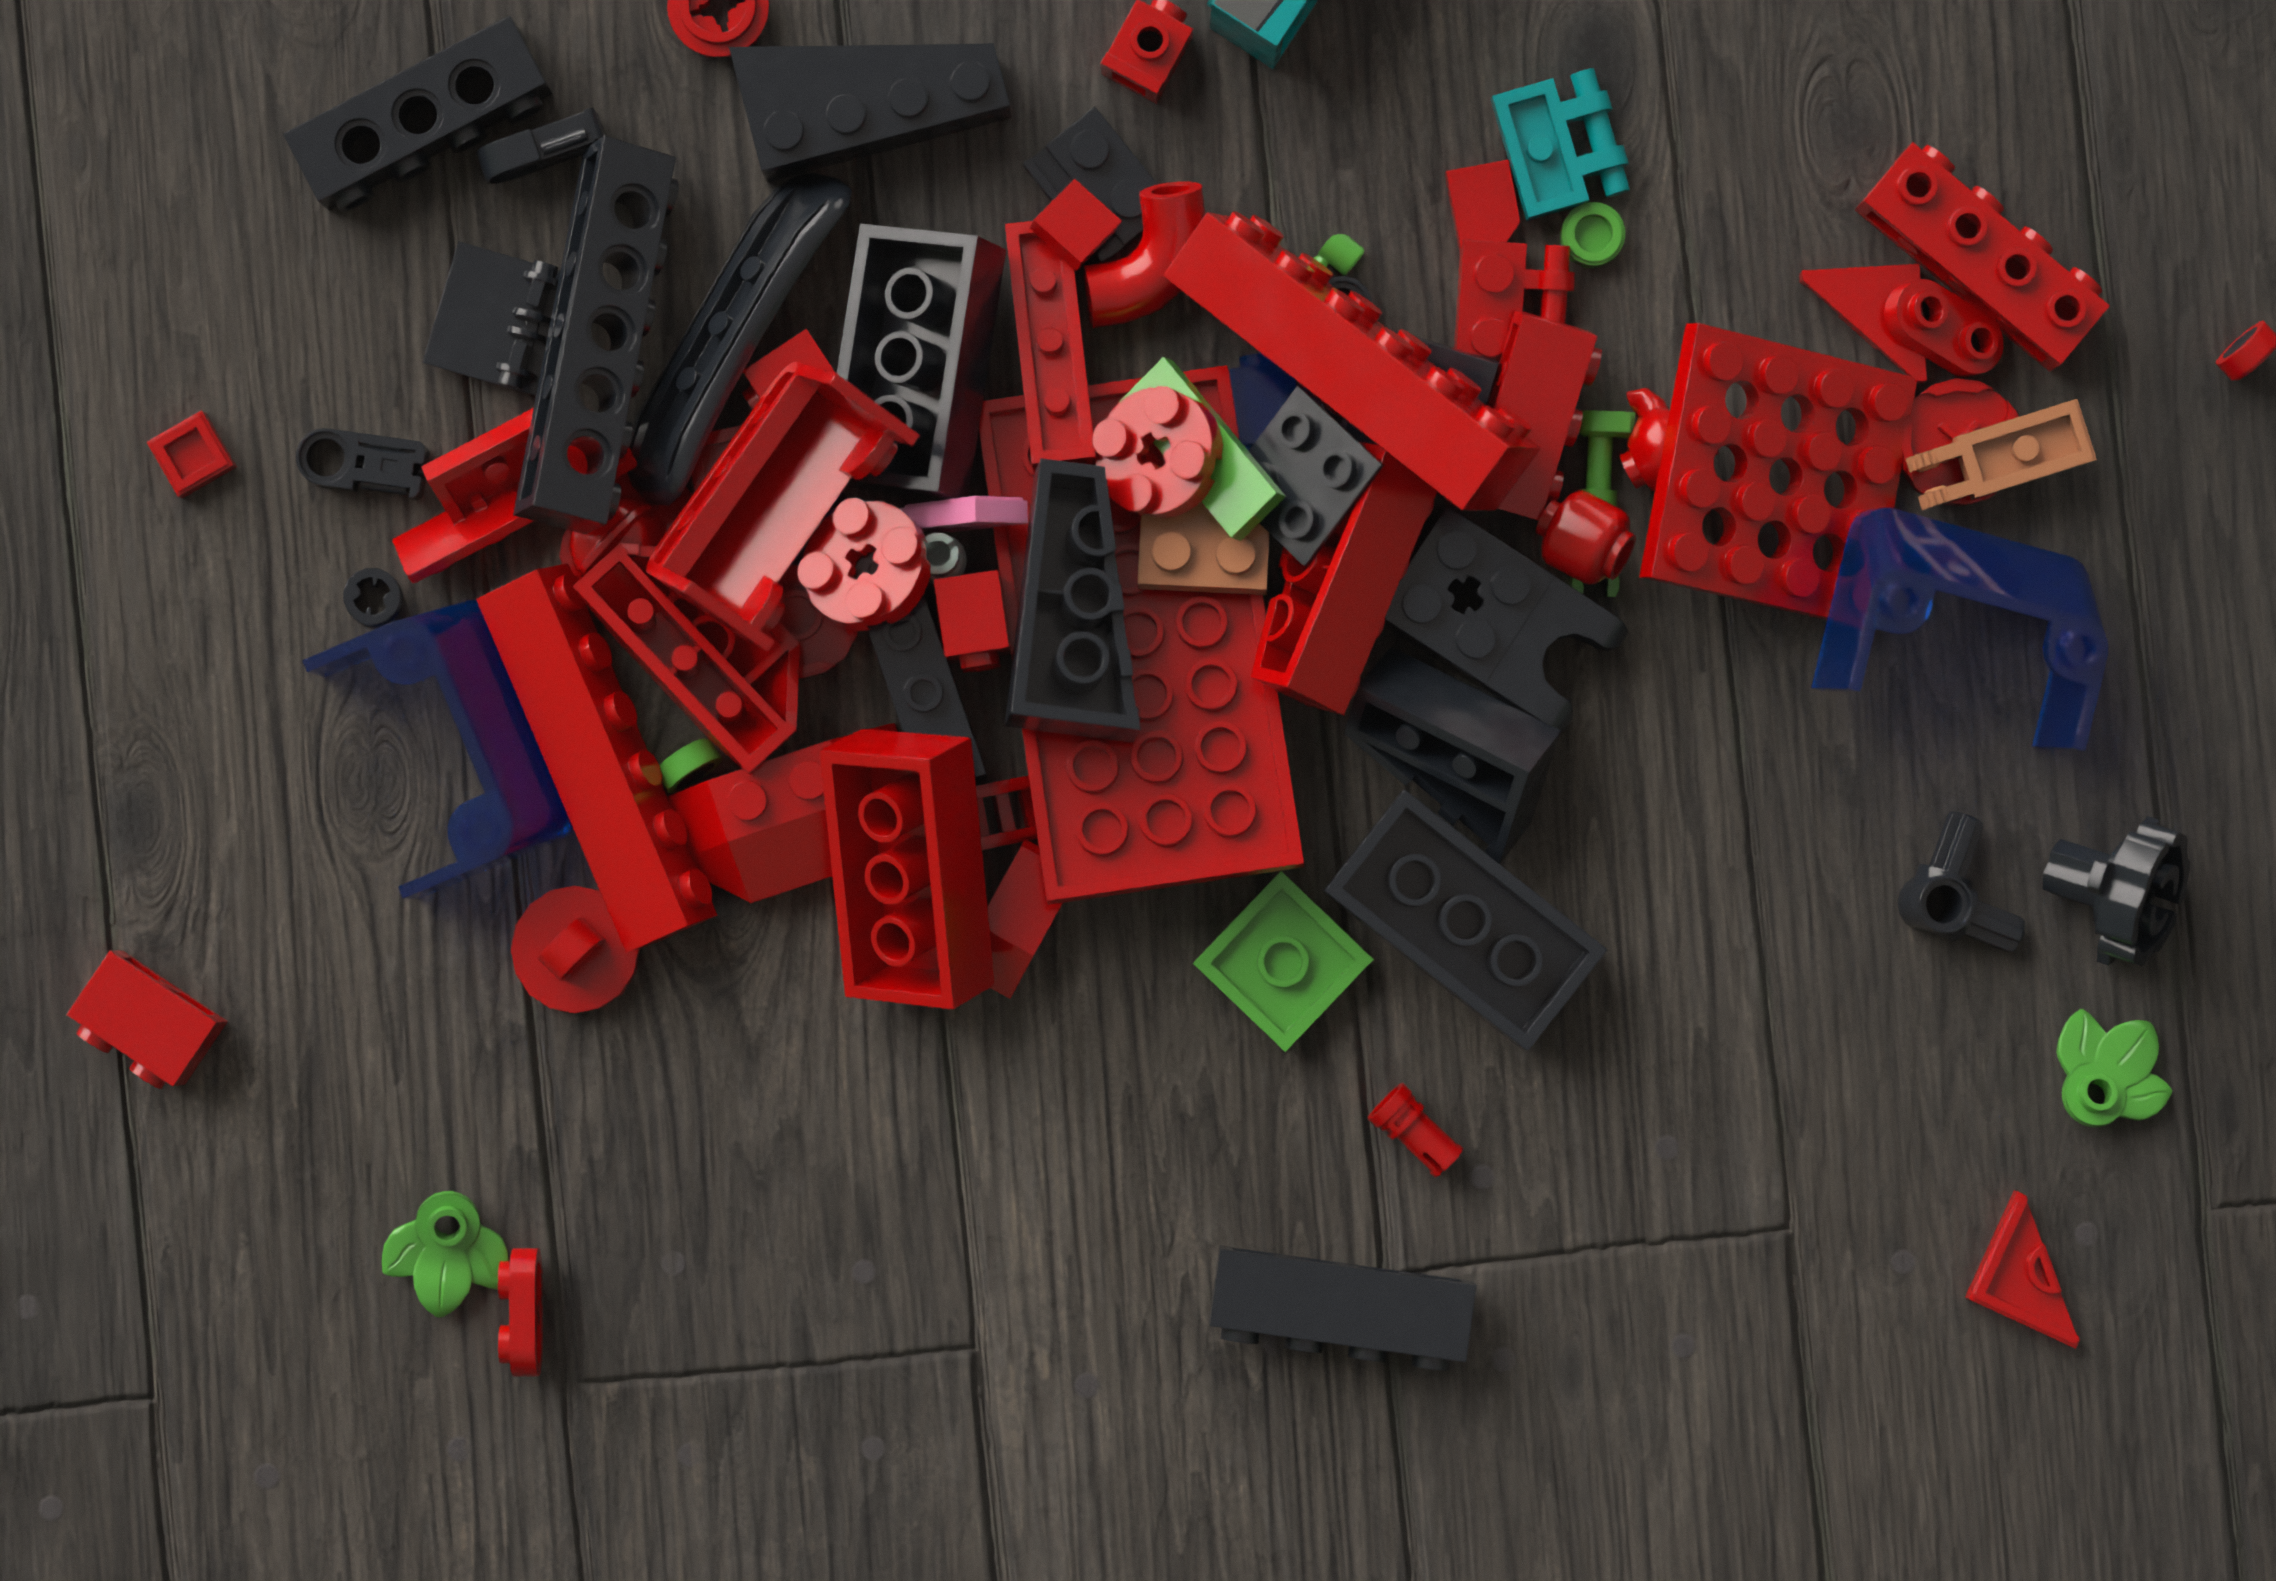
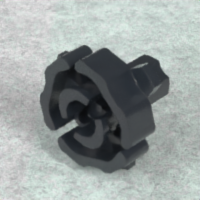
M2147 816L2140 823L2137 833L2129 832L2126 839L2119 843L2111 855L2060 839L2055 844L2043 872V890L2094 907L2093 921L2095 933L2101 935L2097 948V962L2109 966L2118 958L2143 966L2152 954L2161 950L2174 928L2177 914L2175 911L2153 905L2152 902L2154 897L2180 904L2183 901L2190 871V861L2187 855V836L2181 834V832L2160 826L2159 819Z

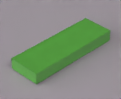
M1163 357L1119 402L1139 390L1167 386L1203 403L1210 410L1221 431L1223 450L1222 459L1216 458L1215 469L1210 477L1215 482L1208 495L1201 502L1231 538L1242 541L1286 496L1176 363ZM1156 439L1153 442L1162 454L1171 447L1169 440L1161 442Z

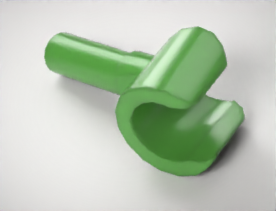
M1337 234L1327 240L1314 259L1326 268L1330 265L1341 275L1346 276L1364 254V248L1348 235Z

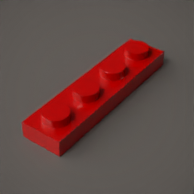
M1033 221L1005 224L1033 472L1036 471L1040 458L1096 465V452L1092 444L1093 426L1074 268L1030 229Z

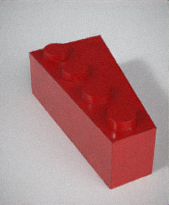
M1364 442L1360 443L1384 466L1308 567L1303 566L1283 547L1278 566L1282 568L1283 576L1286 579L1283 593L1270 599L1251 673V678L1306 706L1340 715L1345 714L1350 700L1358 690L1361 673L1375 640L1383 630L1386 613L1400 580L1408 570L1411 553L1424 522L1433 510L1434 498L1437 493L1436 489L1380 445Z

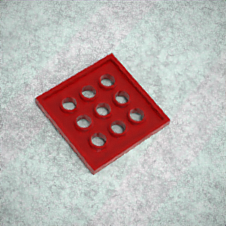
M1702 323L1686 324L1639 577L1855 627L1872 628L1904 457L1901 447L1907 416L1909 415V418H1911L1917 381L1912 376ZM1733 383H1737L1743 388L1747 399L1746 408L1738 418L1729 413L1725 402L1727 390ZM1790 396L1799 403L1801 408V421L1794 431L1788 430L1781 419L1782 405ZM1844 410H1847L1853 416L1856 424L1855 435L1847 445L1841 442L1836 433L1837 418ZM1722 446L1730 449L1735 459L1734 472L1727 481L1721 480L1714 469L1715 455ZM1778 459L1787 465L1790 472L1789 485L1782 494L1774 491L1769 480L1770 469ZM1833 472L1840 476L1844 484L1843 499L1836 507L1828 503L1824 493L1825 482ZM1711 509L1716 510L1720 514L1724 525L1723 534L1714 545L1706 540L1702 531L1703 519ZM1767 522L1775 527L1779 538L1778 547L1770 557H1766L1758 546L1759 531ZM1822 535L1829 539L1833 547L1832 561L1824 570L1816 565L1813 558L1814 544Z

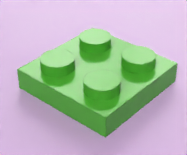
M1280 871L1193 964L1286 1052L1374 959Z

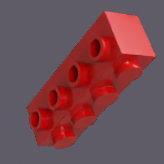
M1912 142L1856 207L1855 211L1957 296L1991 316L2005 336L2047 371L2050 372L2060 366L2109 308L2110 305L2099 297L2103 291L2101 286L2084 271L2076 267L2068 271L2050 256L2053 252V247L2036 231L2025 226L2018 230L2001 215L2004 211L2003 205L1988 191L1979 186H1974L1970 190L1953 176L1952 173L1955 170V166L1940 151L1929 145H1925L1921 149Z

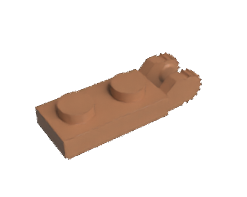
M2078 399L1957 436L1952 439L1953 443L1906 458L1910 472L1918 471L1921 473L1938 467L1940 463L1958 458L1965 481L1948 487L1941 485L1926 490L1924 495L1918 496L1922 510L1970 496L1971 500L2097 460Z

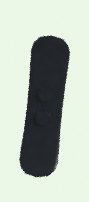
M816 173L794 177L776 187L750 217L698 312L636 415L630 448L637 461V466L628 471L627 474L632 487L650 504L670 506L683 493L702 449L755 349L799 276L849 205L852 190L839 178Z

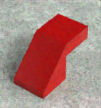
M1027 839L1022 843L987 906L995 985L990 988L1009 999L1014 994L1043 938L1063 903L1047 904L1039 846Z

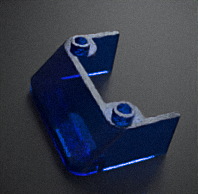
M1894 508L1869 509L1858 515L1848 531L1811 688L1820 691L1861 692L1875 629L1891 634H1906L1915 631L1927 620L1931 611L1935 590L2048 620L2043 643V655L2050 672L2032 746L2051 750L2085 751L2109 648L2090 576L2083 564L2070 556Z
M477 600L463 601L391 622L302 660L308 673L324 678L372 658L376 669L384 678L397 684H416L436 676L485 793L458 806L452 813L448 823V839L457 862L398 886L403 899L423 898L566 837L574 831Z

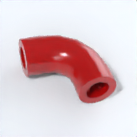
M1191 181L1169 182L1150 186L1140 191L1143 234L1138 247L1124 258L1083 266L1085 297L1092 328L1124 324L1158 312L1182 291L1165 278L1163 274L1206 214L1202 184Z

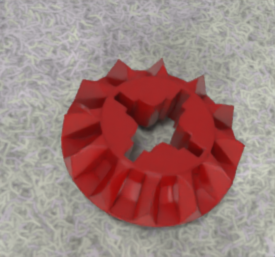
M668 0L667 2L669 21L677 37L684 46L689 47L706 58L731 57L729 47H749L756 44L766 23L769 21V0H746L745 2L738 3L736 8L728 11L729 22L726 23L728 27L726 32H723L721 25H717L713 16L702 17V15L692 17V15L701 13V9L707 8L710 5V0Z

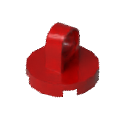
M580 886L550 890L529 904L515 925L511 945L515 974L528 994L550 1009L579 1013L603 1008L624 993L636 975L639 962L637 960L640 949L628 953L625 952L600 890Z

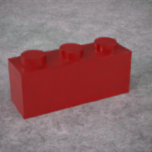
M1516 309L1487 406L1495 411L1500 406L1505 407L1523 419L1532 428L1526 437L1541 447V450L1497 509L1539 520L1545 507L1552 500L1557 501L1559 498L1564 472L1557 470L1563 447H1573L1579 434L1583 411L1575 408L1583 384L1591 386L1596 378L1601 362L1602 350L1595 347L1598 336L1588 330Z

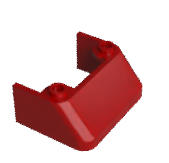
M797 361L792 362L779 373L658 543L647 563L646 572L746 641L768 652L775 641L767 636V634L776 626L785 610V604L780 601L783 587L778 584L783 574L850 479L860 480L869 473L874 477L878 476L886 469L896 454L897 445L893 443L895 440L913 446L920 435L837 373Z

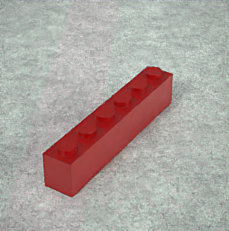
M568 563L540 568L476 600L625 952L628 953L657 943L717 916L711 901L712 889L707 877L697 868L695 861L690 855L686 844L687 830L679 814L671 807L661 783L662 771L653 754L647 750L636 724L637 713L631 699L622 691L612 668L610 647L606 640L597 632L587 609V604L573 589V585L579 579L572 573Z

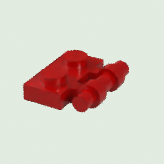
M1462 240L1454 348L1499 362L1515 309L1523 311L1524 289L1542 290L1541 317L1566 324L1567 293L1574 292L1575 272H1569L1571 246L1545 245L1544 270L1526 269V243Z

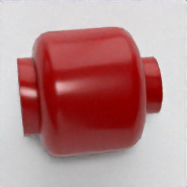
M1583 490L1570 494L1562 503L1552 500L1543 511L1536 528V534L1543 537L1541 546L1543 561L1587 585H1595L1606 577L1611 580L1617 578L1631 557L1636 543V535L1630 532L1629 515L1614 505Z

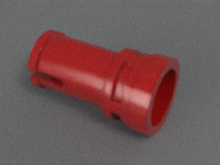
M1402 1082L1378 1103L1367 1119L1376 1128H1380L1382 1131L1386 1130L1388 1132L1387 1136L1391 1140L1397 1138L1436 1178L1459 1157L1463 1147L1459 1143L1456 1144L1423 1111L1425 1106L1420 1101L1417 1102L1415 1100L1416 1097L1412 1094V1090Z

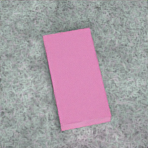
M970 496L905 505V508H900L922 531L959 532L1028 523V502L1024 501L1021 497Z

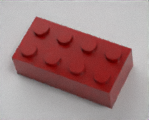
M861 729L819 750L845 997L955 1009L995 985L971 738Z

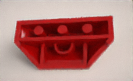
M619 543L573 585V589L620 646L702 733L750 775L797 731L800 643L779 621L767 634V636L775 641L768 652L746 641L646 572L647 563L656 546Z
M895 723L872 728V730L898 732ZM849 735L831 739L765 761L750 775L743 769L668 796L672 809L679 814L687 830L686 844L690 855L695 861L697 868L704 873L710 883L749 903H754L832 877L819 750Z

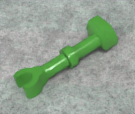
M1582 410L1583 418L1579 434L1588 437L1586 489L1579 490L1587 491L1617 506L1618 490H1611L1613 438H1629L1635 426V412ZM1619 576L1614 580L1606 577L1605 595L1606 597H1616L1620 586ZM1570 577V586L1583 594V582Z

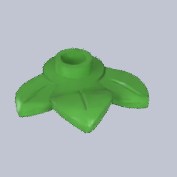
M2079 1009L2069 1017L2059 1036L2056 1053L2062 1068L2067 1074L2062 1086V1101L2067 1113L2075 1121L2088 1127H2102L2110 1124L2118 1117L2141 1121L2157 1114L2165 1106L2172 1094V1088L2160 1077L2150 1073L2157 1061L2159 1051L2158 1036L2151 1022L2144 1020L2128 1021L2113 1027L2106 1033L2098 1022L2084 1009ZM2089 1084H2096L2103 1090L2105 1095L2103 1104H2097L2090 1099L2087 1091Z
M442 1191L431 1195L421 1204L416 1220L403 1224L392 1231L384 1244L382 1271L383 1274L392 1277L413 1275L414 1289L420 1303L432 1315L441 1318L454 1311L469 1293L471 1283L491 1289H498L499 1262L510 1260L503 1238L495 1231L480 1224V1215L475 1204L461 1193ZM452 1216L458 1220L460 1228L455 1233L444 1234L437 1229L435 1223L440 1217Z

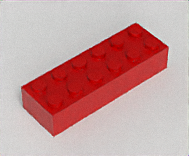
M1233 211L1230 216L1207 212L1163 276L1461 510H1496L1541 450V447L1526 437L1532 428L1523 419L1505 407L1500 406L1495 411L1477 399L1482 389L1463 373L1451 367L1445 372L1427 360L1432 350L1417 337L1403 329H1400L1396 334L1377 321L1382 315V311L1368 299L1355 291H1351L1346 295L1328 282L1332 278L1333 273L1319 261L1306 253H1301L1297 257L1279 244L1283 240L1284 235L1264 219L1256 215L1248 219L1236 211Z

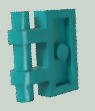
M1594 68L1570 75L1576 98L1560 102L1553 78L1493 95L1490 100L1526 221L1588 203L1590 199L1583 178L1600 175L1606 198L1630 191L1624 167L1629 165L1624 145L1617 146L1608 117V112L1613 110L1608 91L1600 90ZM1583 120L1592 153L1577 157L1567 124Z

